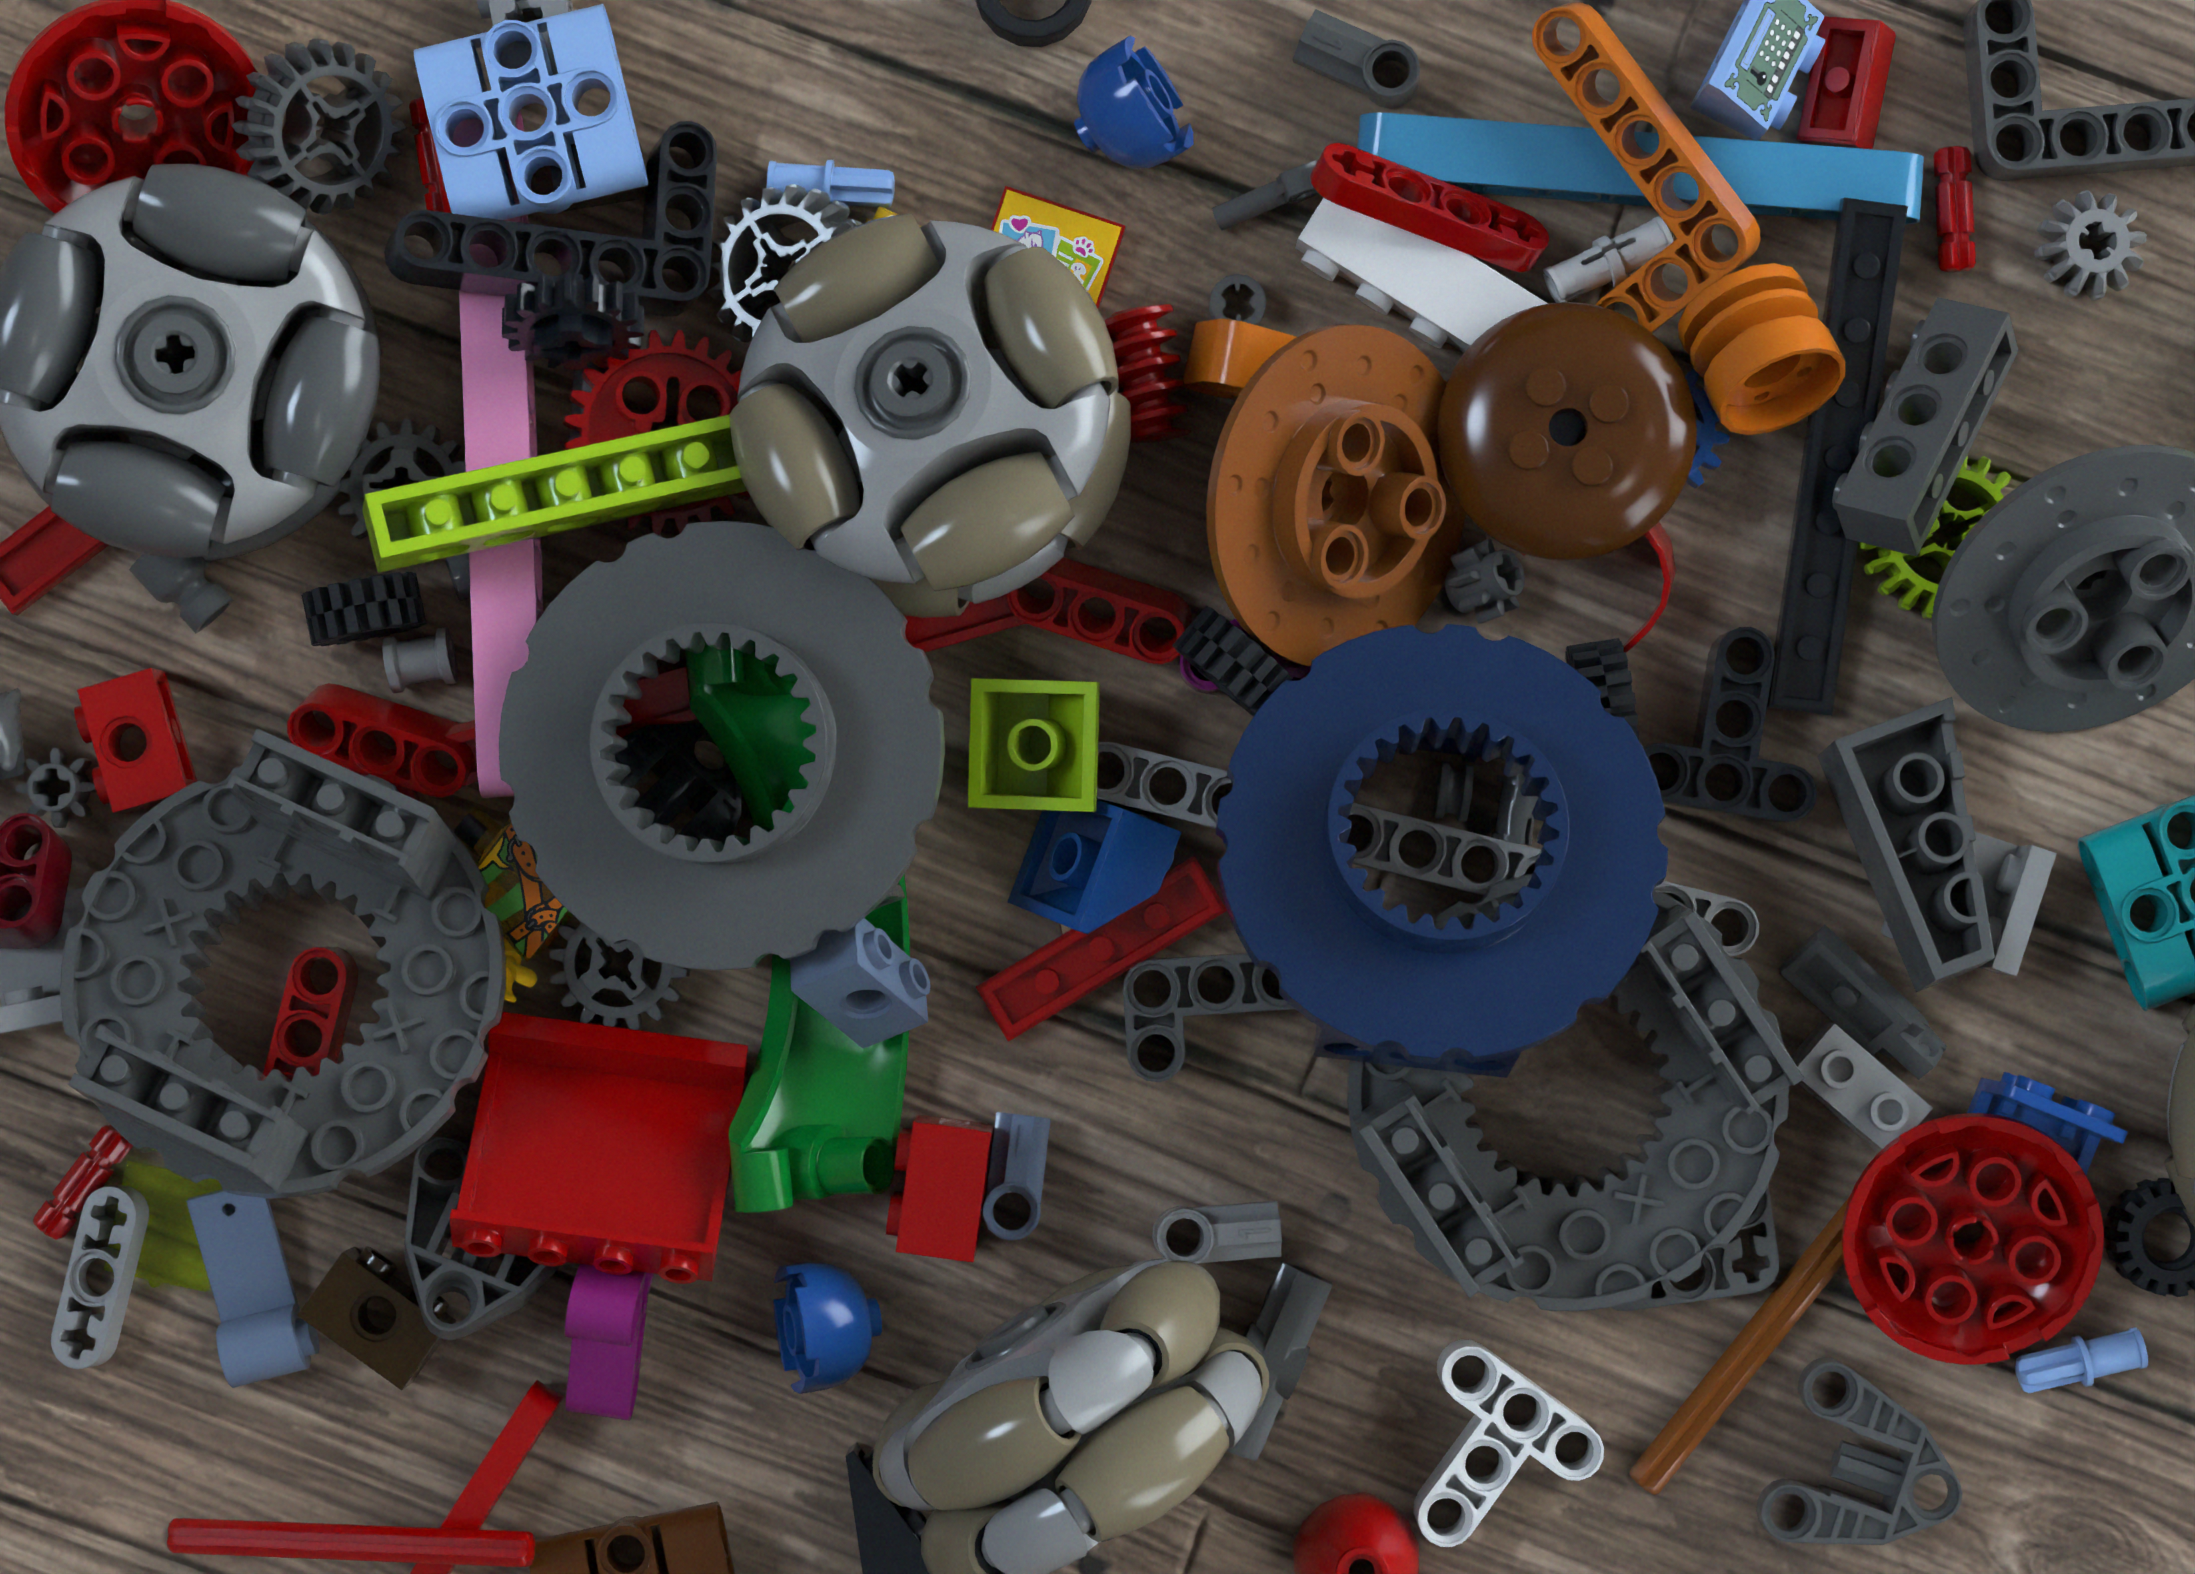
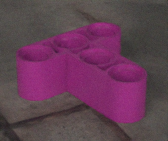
M579 1265L571 1288L565 1321V1337L572 1338L565 1404L566 1411L631 1420L639 1383L648 1294L655 1274L631 1271L625 1275H611L597 1270L593 1265Z

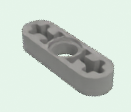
M126 1185L102 1187L91 1193L84 1203L51 1334V1346L54 1355L63 1365L69 1368L83 1369L101 1365L112 1357L117 1348L149 1220L147 1201L133 1187ZM118 1203V1210L126 1213L127 1218L125 1224L113 1226V1219L105 1216V1208L107 1205ZM109 1239L108 1244L119 1243L121 1248L120 1250L112 1247L96 1248L95 1243L97 1240ZM97 1258L108 1262L114 1272L113 1285L104 1295L93 1292L86 1279L89 1265ZM80 1303L90 1307L105 1306V1313L91 1315L92 1309L81 1310ZM87 1327V1335L96 1338L95 1347L82 1351V1343L74 1339V1332L76 1329Z

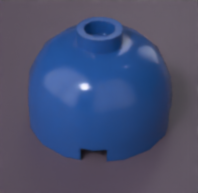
M1130 35L1102 52L1086 67L1079 79L1077 104L1081 116L1074 120V124L1080 139L1091 152L1094 153L1101 149L1111 161L1131 169L1151 168L1169 161L1193 146V130L1190 123L1179 128L1177 119L1173 114V108L1178 109L1183 106L1178 92L1163 67L1146 46L1136 52L1132 50L1136 38Z
M804 1262L779 1266L775 1274L774 1283L786 1281V1298L773 1300L774 1320L784 1370H797L801 1379L791 1384L793 1391L803 1394L827 1390L846 1383L859 1373L868 1359L872 1345L871 1337L881 1335L882 1318L876 1298L866 1299L859 1281L847 1270L831 1264Z

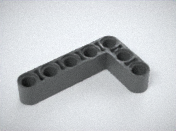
M1978 0L1970 8L1964 19L1963 27L1974 157L1977 166L1984 175L1994 180L2010 181L2195 166V142L2190 138L2187 130L2189 118H2195V98L2042 110L2035 17L2031 1ZM1994 7L2005 11L2012 23L2011 33L2005 35L1992 31L1986 23L1985 10ZM2002 70L2011 74L2017 85L2015 97L2006 98L1995 92L1990 82L1992 71ZM2126 123H2136L2146 131L2149 139L2146 151H2137L2127 144L2123 135ZM2062 128H2072L2082 135L2086 144L2083 156H2073L2063 149L2060 142V131ZM1999 133H2009L2019 140L2023 150L2020 161H2008L2000 155L1996 147V137Z

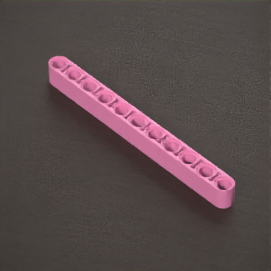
M519 111L516 117V128L524 131L522 114ZM466 119L460 122L453 134L454 144L459 147H470L476 144L484 132L483 121ZM505 160L515 205L520 204L509 160ZM523 215L507 219L504 221L528 224V215ZM472 244L469 246L470 255L477 264L486 268L498 266L497 257L488 246L482 244ZM459 290L466 472L537 457L534 361L529 362L525 360V350L511 351L508 348L509 339L502 338V308H504L505 296ZM541 537L469 553L478 784L482 798L514 796L510 785L502 781L500 776L499 733L501 712L512 672L521 669L528 661L529 649L525 641L544 613Z

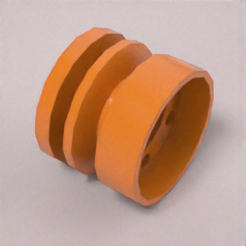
M1770 263L1749 266L1728 274L1703 289L1686 306L1678 322L1679 340L1684 350L1691 356V364L1694 370L1704 379V390L1720 422L1730 432L1755 435L1773 432L1795 424L1825 404L1837 392L1845 378L1846 361L1829 329L1818 319V308L1815 302L1808 296V288L1802 277L1793 267Z

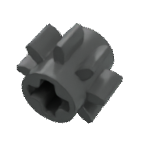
M1487 539L1451 555L1450 559L1455 567L1446 574L1445 589L1451 604L1462 613L1475 611L1478 624H1482L1504 616L1505 612L1519 607V602L1515 596L1520 594L1524 588L1525 575L1519 559L1511 551L1501 549L1495 552L1492 540Z
M52 748L50 753L51 763L44 764L39 760L29 758L25 761L32 774L28 779V783L16 786V791L29 795L33 805L28 809L27 813L41 817L47 811H51V822L54 828H66L68 812H74L82 817H91L93 815L90 807L86 804L90 793L96 792L94 783L90 782L85 774L92 763L89 758L81 757L71 765H67L65 749ZM60 779L70 782L69 793L61 794L59 797L49 795V783L58 782Z

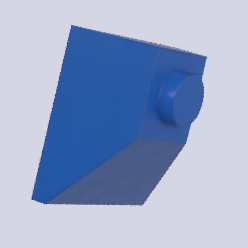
M1097 800L1096 812L1042 810L1007 903L1074 930L1089 934L1159 892L1165 874L1172 865L1174 850L1181 832L1100 800Z

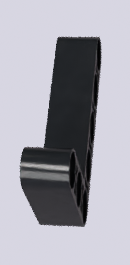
M680 121L670 126L649 153L646 164L648 185L645 186L642 239L430 210H417L405 215L388 239L384 251L386 265L390 272L400 281L410 284L506 296V294H517V284L521 282L535 287L538 286V276L546 275L536 266L534 261L535 253L544 252L556 258L561 266V275L565 272L583 275V281L592 274L599 275V284L604 286L609 284V282L601 276L598 262L609 261L620 267L624 274L623 293L636 292L639 295V305L644 306V314L663 317L678 316L687 311L708 286L710 278L717 164L716 141L710 131L701 124L692 121ZM669 147H679L686 150L694 160V169H685L674 163L669 154ZM676 208L686 214L690 221L691 230L682 231L674 228L666 218L665 209ZM413 235L424 238L430 243L434 257L430 259L414 257L406 249L404 238ZM472 244L488 246L494 251L498 266L486 268L477 264L470 255L469 246ZM663 269H671L681 274L686 281L687 292L678 293L669 289L662 280L661 271ZM546 275L553 281H559V276Z

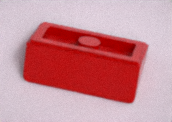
M1825 16L1819 27L1818 36L1826 40L1810 70L1796 140L1812 145L1873 149L1896 34L1881 20Z

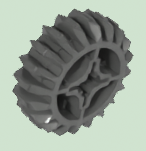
M313 38L309 40L307 48L304 44L297 42L285 44V59L280 55L272 53L264 56L268 75L256 72L246 75L251 86L256 91L253 97L240 96L235 99L241 108L248 110L247 120H239L231 125L235 132L248 135L249 140L235 151L239 154L240 158L254 161L247 175L277 189L307 210L310 207L312 212L320 215L331 213L333 205L345 211L354 209L355 194L366 199L374 197L372 177L381 180L393 178L389 169L383 163L387 156L398 157L403 154L397 145L391 144L392 134H398L407 129L402 121L391 119V113L404 103L397 95L385 94L393 79L386 72L374 71L376 60L373 57L364 53L355 55L353 46L342 42H336L331 47L327 40ZM332 75L345 86V89L338 95L329 93L322 98L320 94L311 92L306 84L316 78ZM286 111V123L282 129V122ZM319 115H322L324 117V124L318 125L323 127L320 138H317L315 130L322 128L316 126L320 119ZM356 126H357L356 135H355V139H354V131H355V128H356ZM316 156L329 161L333 166L332 170L315 177H304L294 167L302 159L311 161Z
M790 184L786 186L784 193L773 187L762 189L761 203L752 198L741 200L743 219L733 215L723 218L727 229L731 233L727 239L717 237L712 240L713 247L716 250L722 251L720 262L713 261L711 263L710 273L720 276V282L709 289L707 293L714 300L726 301L716 316L723 323L734 324L731 335L737 341L744 343L752 341L756 329L766 314L763 308L771 302L776 304L781 302L774 287L788 272V267L792 261H795L796 264L802 257L821 243L851 227L862 224L854 219L847 220L851 209L845 203L836 200L830 203L829 194L814 188L807 193L804 187ZM808 222L818 232L819 236L811 242L801 240L795 244L794 240L784 237L780 229L793 223ZM758 258V266L755 271V265Z

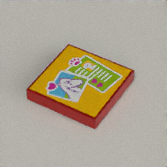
M1005 186L991 230L1021 242L1027 248L1044 247L1078 278L1089 292L1099 310L1126 226Z

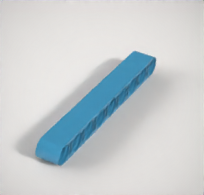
M1366 113L1359 116L1358 149L1473 193L1653 207L1593 128L1398 113ZM1634 131L1637 145L1643 151L1655 153L1659 145V134ZM1693 136L1751 214L1837 221L1840 199L1852 198L1908 206L1905 225L1920 222L1924 156L1900 151ZM1678 172L1675 175L1673 190L1676 196L1684 203L1695 204L1699 195L1695 179L1683 172Z

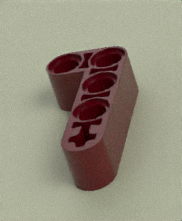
M30 813L15 814L6 819L0 826V948H40L51 942L57 935L62 923L72 865V852L67 842L44 820ZM38 842H42L41 848L36 855L24 860L26 852L30 847ZM32 902L29 912L23 918L14 921V916L18 909L24 904Z

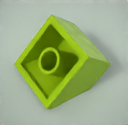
M971 678L968 808L1096 812L1100 682Z

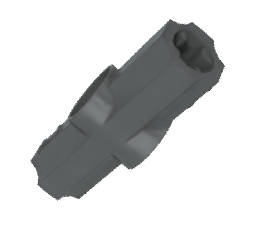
M1281 1261L1267 1290L1256 1322H1250L1243 1334V1337L1248 1338L1263 1355L1269 1371V1388L1255 1418L1233 1448L1227 1449L1228 1452L1257 1461L1260 1452L1263 1451L1270 1429L1273 1428L1275 1417L1283 1399L1288 1400L1301 1376L1310 1351L1307 1343L1332 1288V1282L1299 1266Z

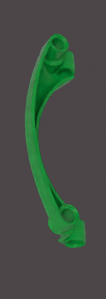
M705 643L703 652L699 654L685 650L691 711L723 754L738 785L741 787V792L749 809L753 825L773 830L774 824L771 814L775 810L782 811L789 799L788 793L791 789H805L803 787L804 782H802L804 777L799 772L800 765L815 762L816 754L803 747V743L806 738L816 733V726L802 722L800 717L811 704L810 702L794 698L791 690L796 681L791 682L779 677L775 672L777 664L771 665L755 657V652L751 655L732 648L731 645L727 651L718 650L707 645V643ZM904 874L898 884L902 887L905 898L873 910L865 919L875 928L885 931L890 940L910 956L908 902ZM772 954L769 1004L761 1046L752 1076L729 1127L735 1211L750 1213L780 1210L792 1207L793 1200L822 1199L834 1195L882 1194L889 1189L895 1175V1154L904 1098L909 1030L867 1048H861L791 991L790 959H783L776 954Z

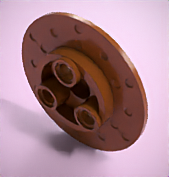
M1361 324L1328 325L1311 330L1281 347L1261 365L1239 394L1226 419L1214 453L1208 482L1206 514L1209 552L1220 591L1240 626L1254 641L1279 658L1295 664L1311 666L1312 660L1320 654L1348 640L1375 631L1404 625L1415 626L1439 593L1446 574L1452 565L1450 557L1456 554L1461 539L1466 513L1454 496L1445 478L1438 451V414L1446 382L1429 358L1415 345L1386 329Z

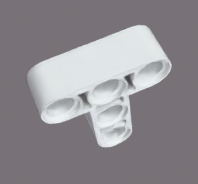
M1460 1339L1450 1343L1442 1350L1437 1361V1374L1440 1382L1453 1399L1474 1413V1416L1418 1491L1414 1500L1413 1513L1422 1534L1431 1543L1440 1547H1453L1463 1543L1473 1533L1529 1454L1558 1476L1567 1480L1580 1481L1591 1477L1599 1469L1604 1459V1446L1600 1436L1583 1418L1482 1344L1473 1340ZM1467 1355L1481 1358L1485 1365L1484 1375L1476 1385L1460 1387L1453 1383L1451 1370L1458 1359ZM1528 1394L1533 1396L1536 1402V1411L1533 1418L1522 1425H1512L1506 1422L1503 1416L1506 1402L1514 1395ZM1580 1432L1586 1435L1588 1441L1587 1450L1580 1460L1573 1463H1564L1557 1459L1555 1454L1556 1445L1564 1434ZM1479 1446H1490L1496 1449L1499 1455L1495 1470L1483 1477L1469 1474L1465 1469L1468 1454ZM1442 1498H1451L1458 1501L1461 1505V1514L1458 1521L1448 1528H1436L1427 1521L1430 1506Z

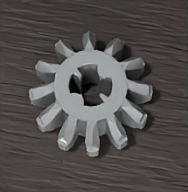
M2089 190L2081 191L2076 195L2074 206L2062 199L2052 207L2056 221L2044 220L2037 228L2040 235L2052 243L2036 248L2034 256L2040 260L2053 259L2055 266L2046 271L2044 280L2051 283L2063 275L2067 277L2064 295L2069 298L2078 295L2083 286H2085L2086 293L2092 301L2103 298L2107 286L2119 292L2129 285L2128 276L2125 271L2135 272L2143 266L2144 260L2139 254L2129 248L2145 243L2147 241V234L2141 231H2128L2126 225L2135 220L2137 210L2130 208L2120 215L2114 213L2117 205L2116 194L2108 193L2100 200L2098 205H2096L2094 196ZM2087 235L2090 242H2100L2102 251L2094 255L2090 249H2081L2079 240Z

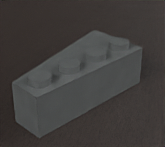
M1952 697L1834 740L1817 756L1916 992L1974 971L1995 958L1982 876L1977 874L1972 842L1976 838L1972 815L1967 813L1962 783L1965 772L1962 753L1957 751L1953 728V722L1956 720Z

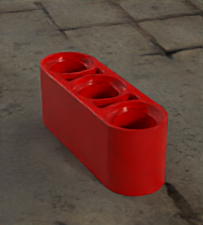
M313 947L301 952L294 959L289 970L263 1071L266 1077L272 1069H276L292 1081L298 1067H304L313 1076H316L320 1072L321 1060L326 1057L337 1064L358 983V967L354 958L347 951L339 947ZM322 957L331 960L338 971V981L329 993L317 990L310 978L313 964ZM305 1019L314 1022L320 1028L322 1034L321 1046L313 1055L303 1053L295 1042L296 1028Z

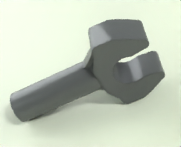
M1318 160L1287 170L1279 174L1275 181L1213 207L1212 211L1219 228L1223 231L1286 203H1299L1319 194L1310 180V174Z

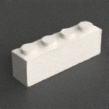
M1325 198L1322 199L1308 221L1295 246L1297 250L1304 253L1301 263L1308 269L1329 281H1333L1338 274L1358 287L1355 296L1361 302L1384 315H1387L1391 308L1413 321L1409 327L1413 334L1437 348H1442L1443 344L1447 342L1465 353L1476 339L1501 320L1525 309L1548 304L1469 254L1339 206Z

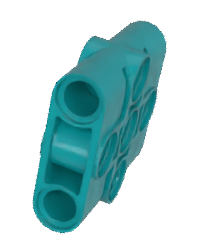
M2194 794L2173 803L2162 804L2152 811L2078 839V849L2084 869L2133 996L2144 1011L2195 993V903L2190 895V886L2195 878ZM2178 813L2187 818L2192 830L2190 840L2181 849L2174 846L2167 835L2168 823ZM2142 895L2151 901L2155 910L2154 921L2144 931L2137 929L2130 918L2131 905Z

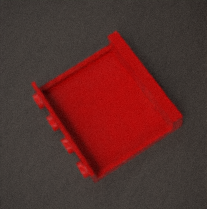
M502 1012L499 1025L488 1031L489 1056L457 1210L451 1209L450 1213L452 1247L463 1248L467 1253L479 1257H495L500 1253L526 1256L533 1262L545 1266H560L566 1262L593 1265L597 1270L611 1275H625L631 1271L659 1274L661 1278L678 1284H689L696 1280L712 1282L731 1173L729 1127L744 1096L747 1078L748 1045Z

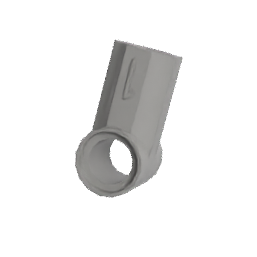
M1276 1200L1200 1207L1176 1206L1160 1214L1153 1225L1152 1239L1154 1247L1165 1259L1199 1264L1282 1256L1281 1221ZM1182 1218L1192 1219L1198 1226L1200 1233L1196 1247L1184 1254L1172 1252L1166 1241L1168 1228L1176 1220Z

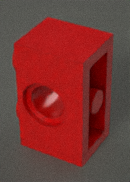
M148 668L77 689L81 706L74 708L76 724L83 741L86 744L93 743L99 767L92 769L94 786L102 804L110 803L113 813L130 814L156 806L167 797L197 782L165 671ZM137 725L146 736V748L138 759L129 761L121 752L120 740L128 728Z

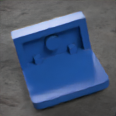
M2008 1072L2003 1073L2000 1081L1981 1077L1967 1113L2001 1115L2032 1125L2060 1143L2073 1156L2085 1175L2088 1172L2100 1139L2123 1144L2128 1131L2112 1125L2116 1113L2081 1099L2075 1100L2067 1096H2063L2060 1104L2051 1101L2055 1092L2054 1088L2019 1074L2016 1076Z

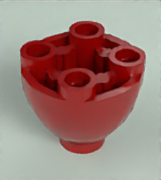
M1367 1492L1342 1494L1320 1504L1302 1522L1293 1542L1295 1574H1349L1351 1564L1358 1559L1370 1561L1374 1567L1373 1574H1419V1543L1409 1520L1391 1503Z

